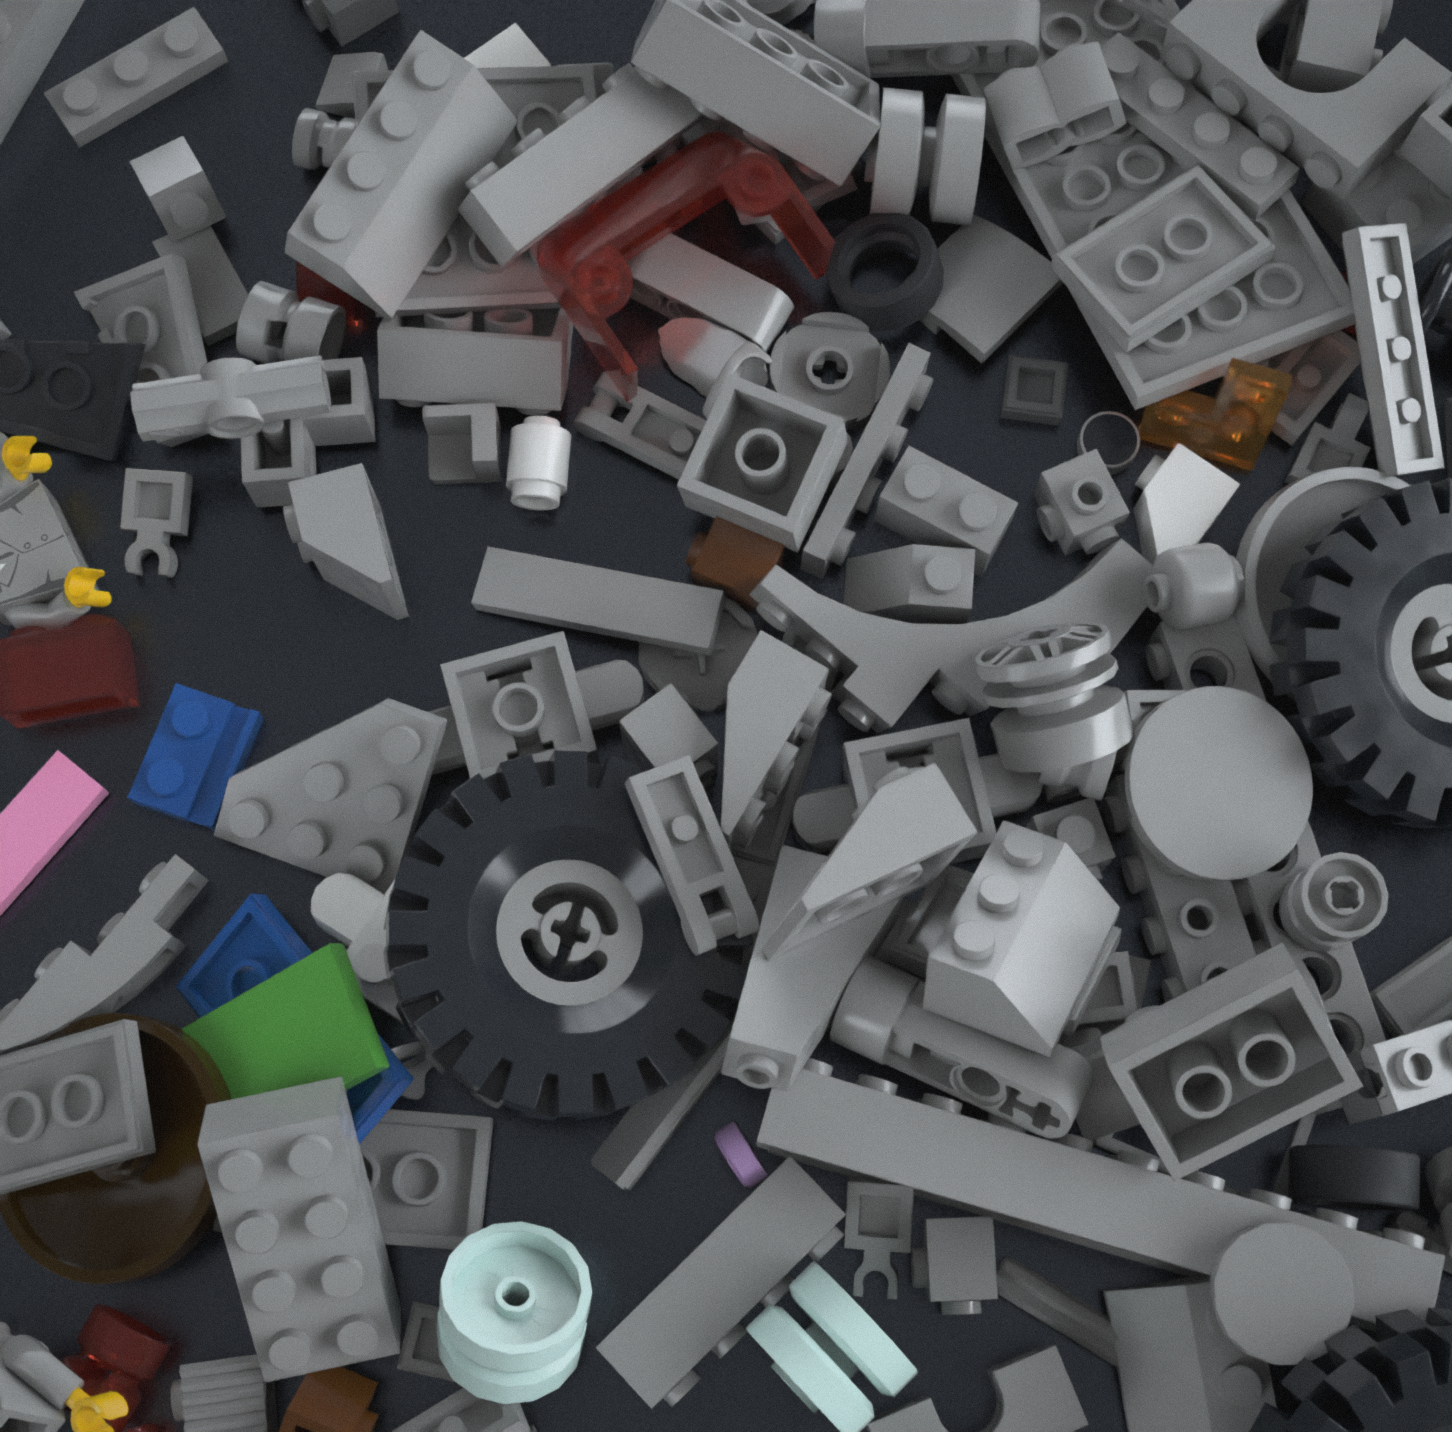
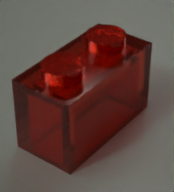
M85 615L73 621L71 626L52 630H46L40 626L21 627L12 630L9 633V638L0 639V715L16 728L140 705L131 636L115 618L109 619L105 615Z

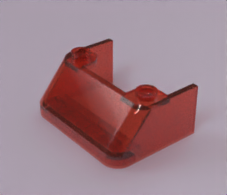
M710 132L702 135L544 236L538 246L537 264L542 280L626 402L637 396L638 367L605 321L620 311L631 297L633 279L626 261L727 198L730 204L744 215L762 217L770 214L815 280L825 275L835 241L783 166L773 157L731 134Z

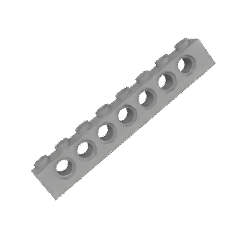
M1235 611L1229 619L1219 624L1186 630L1173 629L1162 621L1149 638L1150 644L1145 649L1147 664L1153 678L1156 681L1162 680L1166 690H1184L1185 692L1197 688L1190 678V670L1201 669L1209 672L1214 677L1217 686L1243 690L1266 701L1247 645L1240 632ZM1308 821L1298 842L1278 862L1275 872L1264 871L1260 874L1232 880L1231 882L1256 956L1283 942L1294 962L1302 959L1305 965L1314 969L1320 980L1319 994L1331 1026L1339 1035L1341 1047L1345 1054L1386 1041L1352 943L1341 949L1328 952L1308 950L1294 942L1287 932L1277 926L1273 918L1274 905L1279 903L1280 895L1287 883L1321 858ZM1366 1069L1364 1073L1365 1085L1372 1094L1379 1095L1376 1094ZM1340 1099L1314 1111V1113L1318 1115L1342 1108L1343 1106Z

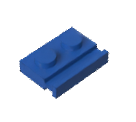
M175 683L127 798L134 804L215 831L228 780L244 769L264 717L259 711L248 710L236 706L233 702Z

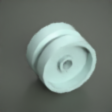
M520 1221L492 1224L470 1234L449 1255L440 1280V1308L437 1316L436 1333L439 1358L453 1381L475 1397L501 1404L535 1401L561 1387L577 1368L584 1344L587 1327L586 1320L592 1297L589 1269L575 1246L550 1228Z
M813 1261L789 1285L791 1298L813 1323L804 1331L782 1307L769 1304L745 1329L775 1361L771 1368L814 1414L820 1409L840 1432H860L874 1418L872 1403L850 1379L859 1371L882 1395L895 1397L917 1375L918 1371L895 1343L851 1296Z

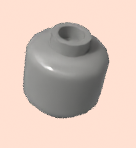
M1207 542L1172 548L1162 552L1157 556L1152 566L1151 575H1148L1144 582V596L1151 611L1158 612L1159 617L1167 626L1176 630L1219 624L1229 619L1237 604L1242 600L1245 591V579L1238 560L1234 556L1229 555L1221 546Z

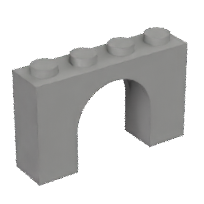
M1192 0L1168 23L1160 58L1167 63L1170 70L1177 77L1183 80H1190L1208 94L1216 106L1228 115L1236 116L1258 133L1260 139L1302 167L1316 185L1330 189L1343 200L1408 137L1420 115L1443 95L1452 76V72L1404 38L1356 84L1330 93L1302 91L1283 83L1275 77L1263 63L1257 48V42L1299 0Z

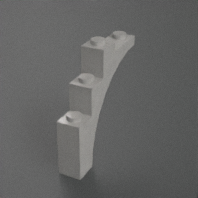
M1121 538L1102 549L1070 583L1042 602L1007 616L965 624H911L862 613L815 592L777 565L761 579L749 595L759 603L756 610L765 621L780 631L785 632L788 628L808 644L805 647V652L811 659L829 668L830 672H835L838 669L844 674L843 678L831 691L832 696L841 703L838 707L839 713L859 730L868 732L871 728L878 734L891 728L927 682L935 687L932 690L935 699L955 714L961 715L965 712L968 716H973L987 710L990 705L984 700L982 689L988 682L982 681L978 676L974 659L981 651L991 645L1027 630L1066 623H1103L1109 628L1113 643L1105 654H1111L1148 606L1144 596V582L1146 577L1151 575L1153 565Z

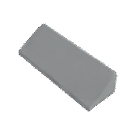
M730 1020V1023L714 1047L703 1053L694 1063L696 1066L666 1089L631 1106L592 1157L591 1163L594 1168L625 1192L627 1190L631 1191L721 1073L733 1021Z

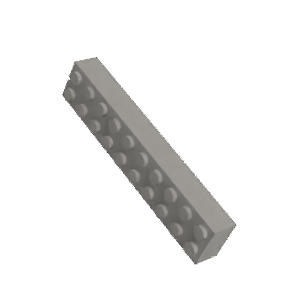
M811 1058L807 1060L787 1092L771 1088L755 1150L785 1159L791 1156L796 1162L850 1178L887 1180L914 1188V1197L982 1217L993 1216V1220L1186 1277L1204 1274L1211 1276L1218 1253L1236 1233L1265 1222H1293L1319 1232L1340 1251L1353 1280L1354 1309L1349 1321L1350 1325L1376 1332L1375 1316L1408 1309L1425 1322L1428 1307L1435 1308L1445 1256L1424 1250L1425 1238L1410 1232L1387 1227L1383 1228V1232L1365 1229L1364 1232L1356 1230L1358 1218L1324 1208H1317L1316 1213L1300 1210V1213L1290 1211L1292 1199L1259 1189H1251L1250 1194L1238 1191L1236 1194H1231L1223 1191L1224 1179L1199 1171H1195L1174 1182L1170 1175L1157 1172L1159 1161L1154 1158L1124 1150H1119L1118 1155L1108 1154V1157L1091 1153L1094 1142L1086 1138L1067 1133L1060 1138L1044 1137L1042 1139L1026 1134L1025 1129L991 1113L988 1114L987 1118L981 1117V1120L960 1115L962 1103L934 1094L924 1093L923 1099H918L915 1102L895 1096L898 1088L897 1084L873 1076L859 1074L858 1080H855V1083L831 1077L833 1066Z

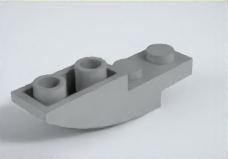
M175 854L167 864L165 862L157 864L145 876L139 887L141 896L127 913L120 912L104 925L97 937L99 946L93 953L72 941L64 949L57 948L49 953L36 969L34 977L37 981L21 1000L15 999L0 1011V1055L41 1044L45 1039L75 1021L99 1014L114 1013L135 998L162 974L187 946L168 930L209 880Z

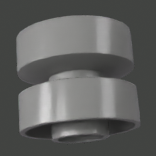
M883 87L880 107V128L867 147L864 182H872L869 215L875 213L910 215L918 187L928 188L931 222L970 226L975 207L983 149L986 114L985 97L946 94L940 107L936 126L931 127L925 126V106L922 91Z

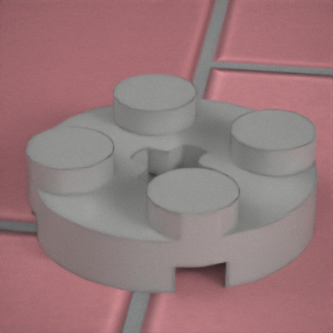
M838 312L814 313L803 318L802 324L792 328L787 334L785 331L776 341L771 353L773 361L769 369L770 388L772 391L843 418L846 430L859 429L869 422L888 385L890 377L889 356L883 343L880 346L877 339L869 333L870 327L861 320ZM825 361L837 362V371L845 373L846 376L843 380H836L834 384H824L821 378L814 376L812 370L823 369Z

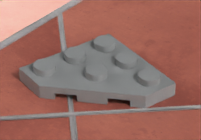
M387 698L359 714L290 746L286 750L255 763L229 778L214 836L325 877H330L336 873L351 874L385 895L396 878L403 856L406 855L411 846L448 719Z

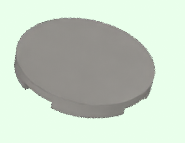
M1206 686L1180 693L1165 700L1151 710L1138 724L1126 747L1122 769L1125 770V792L1132 815L1129 821L1149 852L1167 867L1182 875L1202 881H1232L1260 874L1280 862L1293 849L1306 827L1312 805L1313 782L1305 748L1285 717L1266 701L1251 693L1223 686Z

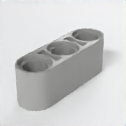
M653 226L643 229L615 275L618 287L637 302L671 319L690 317L708 320L737 333L749 342L755 343L766 353L770 350L794 309L791 299L774 285L663 229Z

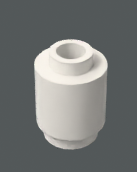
M529 416L524 419L523 424L516 425L511 429L506 487L511 491V502L518 507L540 511L556 509L560 505V496L567 492L571 434L566 429L560 427L558 420L548 416Z

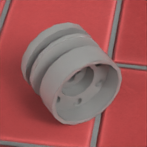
M1079 622L1038 627L995 643L976 656L974 662L977 674L982 681L988 682L982 689L984 700L990 706L1007 708L996 715L990 723L999 760L1005 770L1029 773L1069 768L1099 759L1117 751L1130 742L1134 731L1125 693L1117 687L1102 685L1113 678L1119 669L1117 660L1111 654H1105L1113 644L1109 628L1106 625L1095 622Z

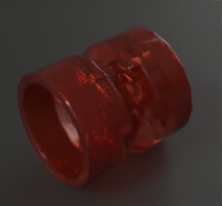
M97 1303L76 1336L81 1350L76 1355L65 1356L62 1363L84 1381L81 1389L90 1397L109 1391L118 1392L124 1397L128 1405L127 1415L113 1420L104 1419L115 1432H123L143 1398L138 1388L140 1381L154 1379L173 1344L164 1335L138 1319L110 1306ZM107 1368L112 1370L109 1377L105 1378ZM68 1406L64 1408L69 1412L72 1411Z

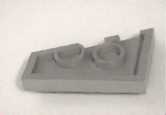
M170 253L74 292L82 309L91 312L101 332L97 336L101 343L146 344L136 384L200 374V369L207 364L185 258ZM196 433L158 439L156 441L158 444L173 447L209 433Z

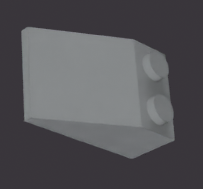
M936 763L913 773H910L907 767L898 768L883 776L873 785L872 788L875 795L853 811L851 815L855 821L838 841L762 948L768 961L930 885L978 832Z

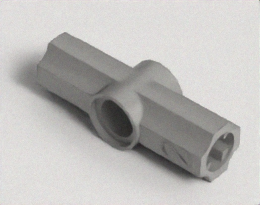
M321 355L256 365L254 362L244 358H221L205 364L200 369V374L133 384V390L130 392L132 413L135 418L138 434L143 442L208 432L218 438H243L260 432L264 428V423L331 413L329 384Z

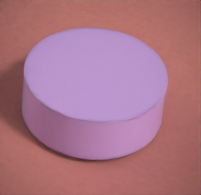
M735 1120L715 1132L716 1136H714L718 1147L744 1187L750 1189L769 1177L764 1164Z

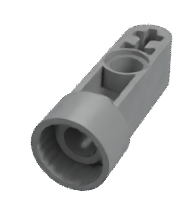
M816 0L814 45L870 79L1005 72L1013 68L1032 67L1039 58V0Z
M867 956L861 962L851 978L835 1014L830 1032V1040L881 1065L886 1064L1036 1135L1045 1138H1060L1069 1132L1094 1081V1071L1082 1055L1057 1043L1051 1057L927 1011L923 1009L925 983L920 978L871 956Z

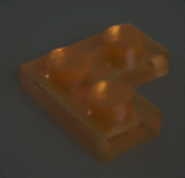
M1231 358L1214 398L1185 390L1145 406L1138 425L1140 439L1173 449L1180 443L1198 456L1252 471L1287 398L1292 374Z

